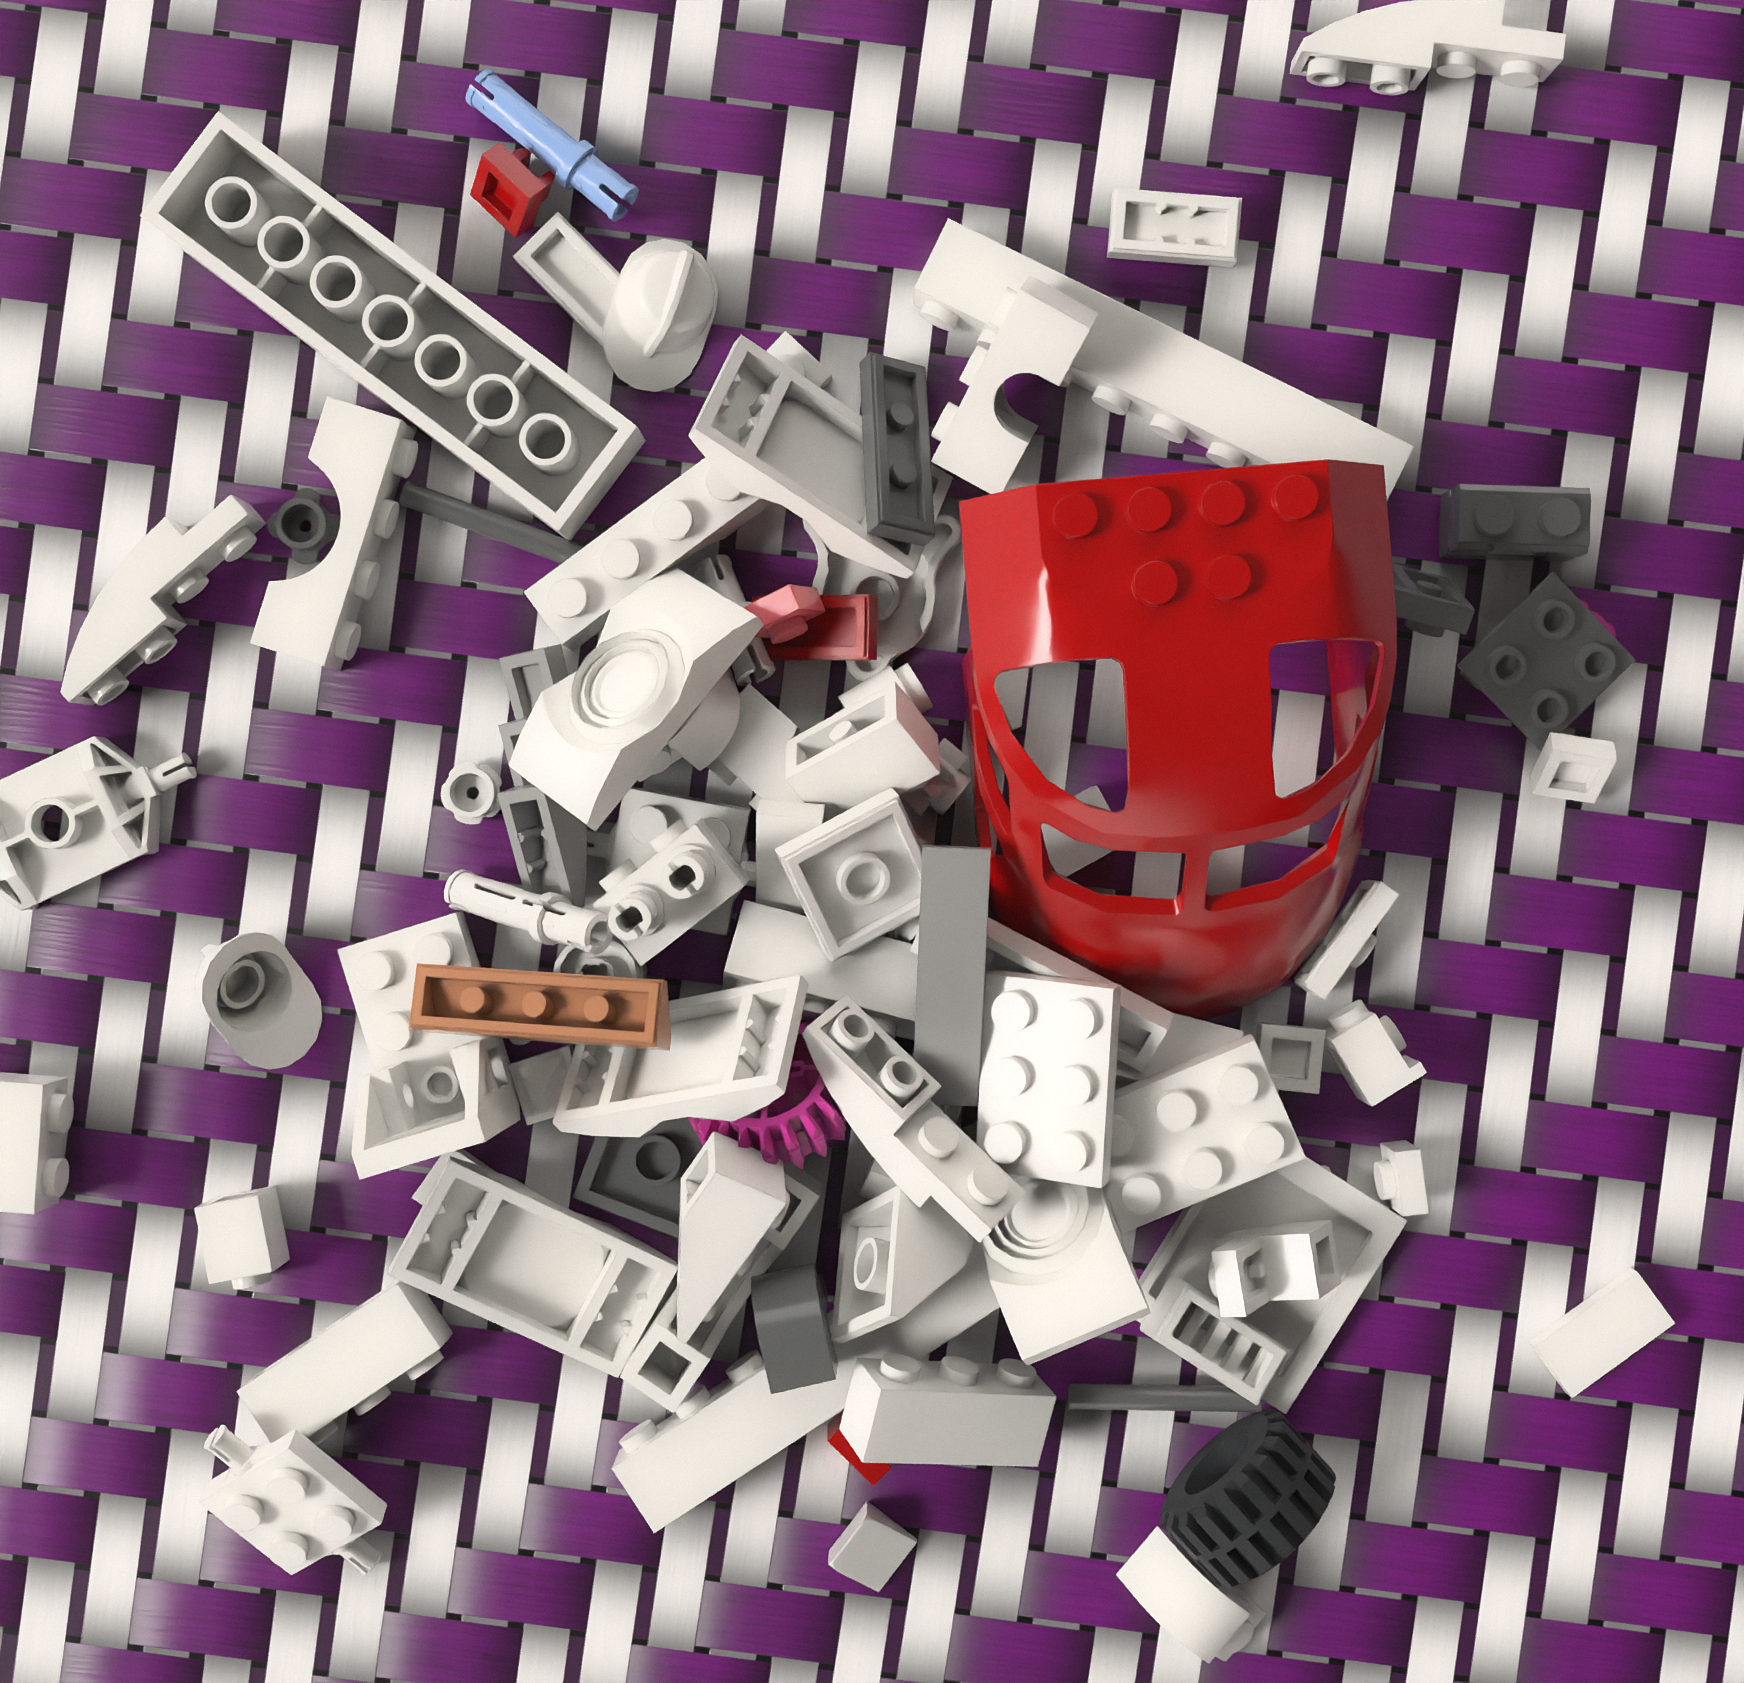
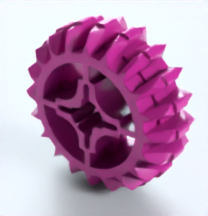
M811 1018L806 1022L801 1019L786 1090L783 1095L766 1107L733 1122L688 1117L693 1130L698 1132L697 1135L702 1146H704L713 1131L738 1141V1147L748 1149L752 1147L761 1151L765 1162L776 1165L779 1160L783 1161V1163L792 1161L794 1165L803 1170L804 1156L811 1152L826 1158L827 1139L845 1140L846 1126L844 1122H847L829 1093L802 1035L807 1026L815 1019Z

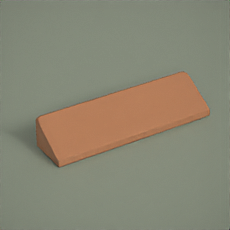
M417 963L409 1022V1028L430 1033L670 1051L671 1026L667 981L421 963Z

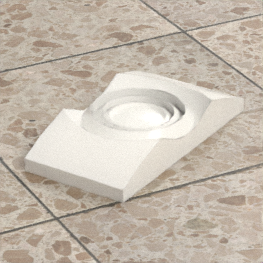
M741 334L734 342L688 435L706 459L741 493L783 505L803 518L830 551L873 569L905 579L909 578L915 573L925 546L867 534L862 416ZM931 463L935 523L953 477Z
M675 566L670 567L649 581H646L614 605L609 612L596 648L585 657L578 670L541 692L518 738L509 766L592 830L596 831L764 624L754 614Z
M796 975L669 1001L670 1051L576 1044L553 1124L561 1132L591 1136L641 1137L666 1120L694 1117L733 1122L766 1107L783 1095L786 1090L808 989L807 981L802 975Z
M977 1121L960 1128L975 1143L977 1140ZM1008 1174L1026 1194L981 1241L991 1285L1021 1359L1027 1366L1151 1314L1103 1188Z
M450 1156L388 1269V1275L618 1378L677 1272L678 1264L610 1223L567 1209L514 1178Z

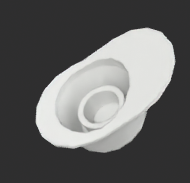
M668 239L647 242L630 254L621 270L604 321L602 344L606 361L617 377L635 389L657 392L673 388L691 374L701 356L717 307L718 287L712 268L699 252L685 243Z
M257 931L237 935L218 946L210 944L204 946L200 950L204 959L200 962L195 975V994L200 1007L205 1011L208 1019L234 1052L248 1064L268 1070L287 1067L305 1056L316 1041L322 1023L321 1000L314 985L290 955L287 948L274 936Z

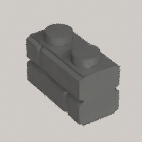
M1458 484L1441 495L1439 558L1523 561L1537 558L1538 561L1566 562L1587 554L1590 542V488Z

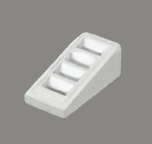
M1171 1276L1167 1280L1150 1308L1151 1314L1146 1315L1140 1326V1331L1255 1405L1259 1404L1290 1352L1288 1348L1242 1318L1221 1317L1219 1303L1175 1276ZM1192 1302L1191 1307L1189 1308L1182 1322L1180 1323L1174 1335L1172 1336L1171 1334L1173 1333L1174 1329L1176 1328L1186 1309ZM1208 1314H1210L1215 1319L1195 1351L1189 1346ZM1231 1329H1234L1238 1334L1220 1364H1215L1212 1362ZM1254 1342L1261 1348L1243 1379L1240 1380L1234 1374Z

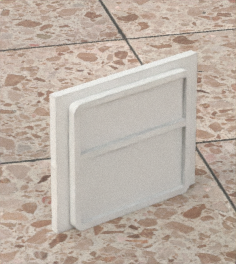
M1307 1157L1184 1208L1139 1279L1149 1308L1152 1307L1171 1276L1183 1280L1219 1303L1218 1297H1215L1211 1291L1208 1278L1209 1265L1212 1260L1211 1251L1214 1250L1212 1238L1236 1230L1273 1224L1331 1220L1341 1284L1320 1299L1269 1301L1248 1316L1240 1317L1290 1350L1262 1397V1400L1284 1414L1288 1412L1407 1223L1405 1218L1331 1173L1329 1167L1325 1165L1320 1166ZM1192 1302L1190 1303V1305H1189L1188 1308L1186 1309L1185 1313L1183 1314L1182 1318L1180 1319L1179 1323L1177 1324L1176 1328L1174 1329L1173 1333L1171 1334L1172 1336L1174 1335V1333H1175V1331L1177 1330L1178 1326L1180 1325V1323L1182 1322V1320H1183V1318L1185 1317L1186 1313L1188 1312L1189 1308L1191 1307ZM1208 1314L1189 1347L1196 1351L1215 1317ZM1146 1316L1139 1318L1136 1321L1142 1323ZM1231 1329L1212 1362L1217 1365L1220 1364L1238 1334L1237 1331ZM1253 1342L1234 1376L1240 1380L1243 1379L1261 1348L1259 1345Z

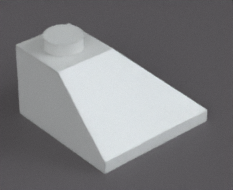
M898 1185L843 1214L831 1341L844 1343L903 1318L966 1265L974 1237L932 1196L919 1208Z

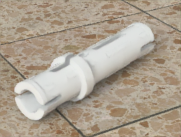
M462 869L455 871L449 877L444 888L445 902L451 903L449 905L451 909L472 913L497 923L527 931L536 942L553 946L563 943L584 950L586 953L598 955L608 948L613 937V933L608 926V914L574 906L566 896L553 892H547L542 895L532 893Z

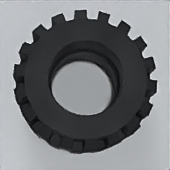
M1268 1409L1234 1422L1213 1437L1191 1458L1173 1482L1160 1512L1162 1516L1160 1522L1218 1586L1223 1585L1224 1588L1234 1587L1238 1584L1242 1585L1277 1566L1308 1537L1320 1521L1333 1496L1336 1475L1332 1468L1280 1412H1277L1275 1409Z

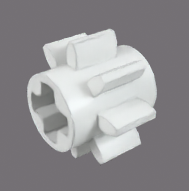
M946 738L938 745L940 774L932 777L922 788L899 795L901 801L920 816L928 806H931L940 815H943L972 780L970 776L960 769L968 756Z

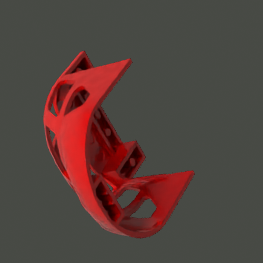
M1330 459L1033 484L960 501L959 510L971 645L961 663L970 776L972 778L971 788L976 847L991 848L988 903L996 921L1004 923L1013 931L1121 985L1125 989L1172 1013L1204 1021L1229 1014L1252 1004L1274 991L1304 964L1328 934L1355 872L1365 829L1363 816L1375 769L1378 743L1390 705L1397 660V619L1384 465ZM1326 641L1336 763L1320 780L1281 798L1276 796L1272 758L1270 652L1277 644ZM1098 659H1113L1120 663L1123 671L1128 793L1123 809L1113 812L1083 803L1045 778L1012 734L994 686L995 679L1002 672L1047 664ZM988 739L1008 780L1010 810L998 787L988 749ZM1340 804L1339 815L1327 844L1277 880L1223 893L1206 894L1209 857L1213 851L1283 837L1322 819ZM989 818L1002 847V856L994 854ZM1042 823L1048 824L1074 840L1115 851L1185 853L1182 890L1173 899L1107 895L1094 892L1051 870L1041 825Z

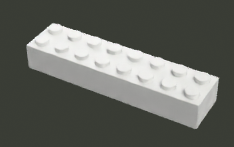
M219 111L140 215V217L185 253L568 541L572 540L646 441L638 427Z

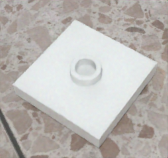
M891 787L774 849L816 937L831 963L920 915L922 847L899 795Z

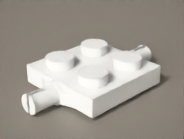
M632 786L621 800L618 821L610 834L587 830V842H589L587 843V855L605 859V868L608 876L629 858L639 868L653 857L657 852L650 842L679 819L683 821L687 828H690L702 818L749 877L745 886L756 888V862L748 861L749 854L746 844L751 809ZM743 888L690 929L727 935L734 901Z
M220 1425L219 1428H216L208 1436L204 1448L212 1452L230 1468L206 1483L198 1503L260 1550L275 1564L279 1565L290 1575H293L325 1556L339 1554L363 1575L367 1574V1571L371 1572L376 1567L381 1558V1551L375 1549L361 1535L381 1525L387 1503L297 1429H294L273 1443L250 1447L229 1431L225 1425Z

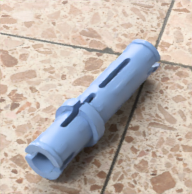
M486 69L477 75L475 80L494 95V99L492 100L486 94L470 85L466 93L467 104L479 110L534 154L541 162L555 171V180L567 190L576 188L588 200L606 213L610 220L617 222L627 214L629 210L610 196L609 192L612 190L621 199L633 205L637 199L639 189L597 158L598 150L586 140L577 142L565 130L557 126L501 80L492 69Z

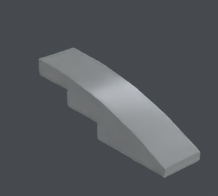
M561 644L499 658L515 716L514 721L498 725L508 764L510 763L518 738L541 692L568 677ZM509 766L515 787L499 792L497 795L523 889L540 895L547 892L566 896L572 905L580 908L585 907L587 825Z
M923 845L914 1060L941 1085L940 1089L930 1099L935 1105L978 1107L991 848L943 845Z

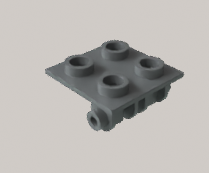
M1551 572L1457 666L1461 669L1460 675L1476 690L1480 689L1536 748L1542 751L1550 732L1560 734L1635 659L1554 572Z

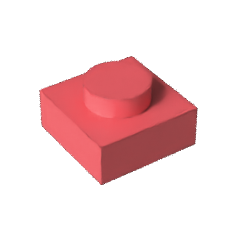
M792 584L743 607L757 616L764 624L754 637L770 638L773 644L782 643L802 635L808 630L806 621L826 612L817 588Z

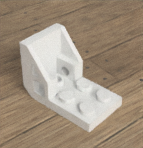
M463 911L337 950L375 1069L374 1072L358 1078L352 1157L359 1180L486 1142L520 1120L519 1098L508 1067L510 1061L503 1038L430 1033L409 1028L417 963L480 967Z

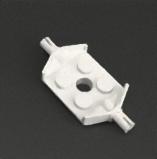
M93 736L1 779L0 896L21 911L34 910L39 907V903L144 854L158 852L161 796L165 790L197 776L195 767H188V765L193 764L189 756L183 752L179 756L151 768L141 765L107 738ZM54 805L62 808L69 818L67 833L56 842L48 839L41 828V819L44 812Z

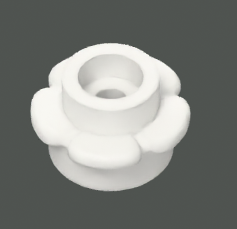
M472 762L458 764L450 771L448 779L442 785L441 799L443 805L447 810H451L454 813V817L459 822L479 824L484 817H493L501 809L497 793L500 792L499 787L502 785V780L499 774L488 765L478 767ZM476 787L478 789L479 795L476 799L468 797L467 792L469 788Z

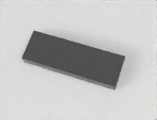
M869 352L859 363L867 534L925 546L935 537L926 367Z

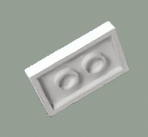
M992 970L985 973L976 1144L1006 1173L1096 1188H1103L1109 1183L1121 985L1002 970Z
M1252 1034L1115 1090L1110 1180L1103 1187V1190L1123 1233L1306 1158Z

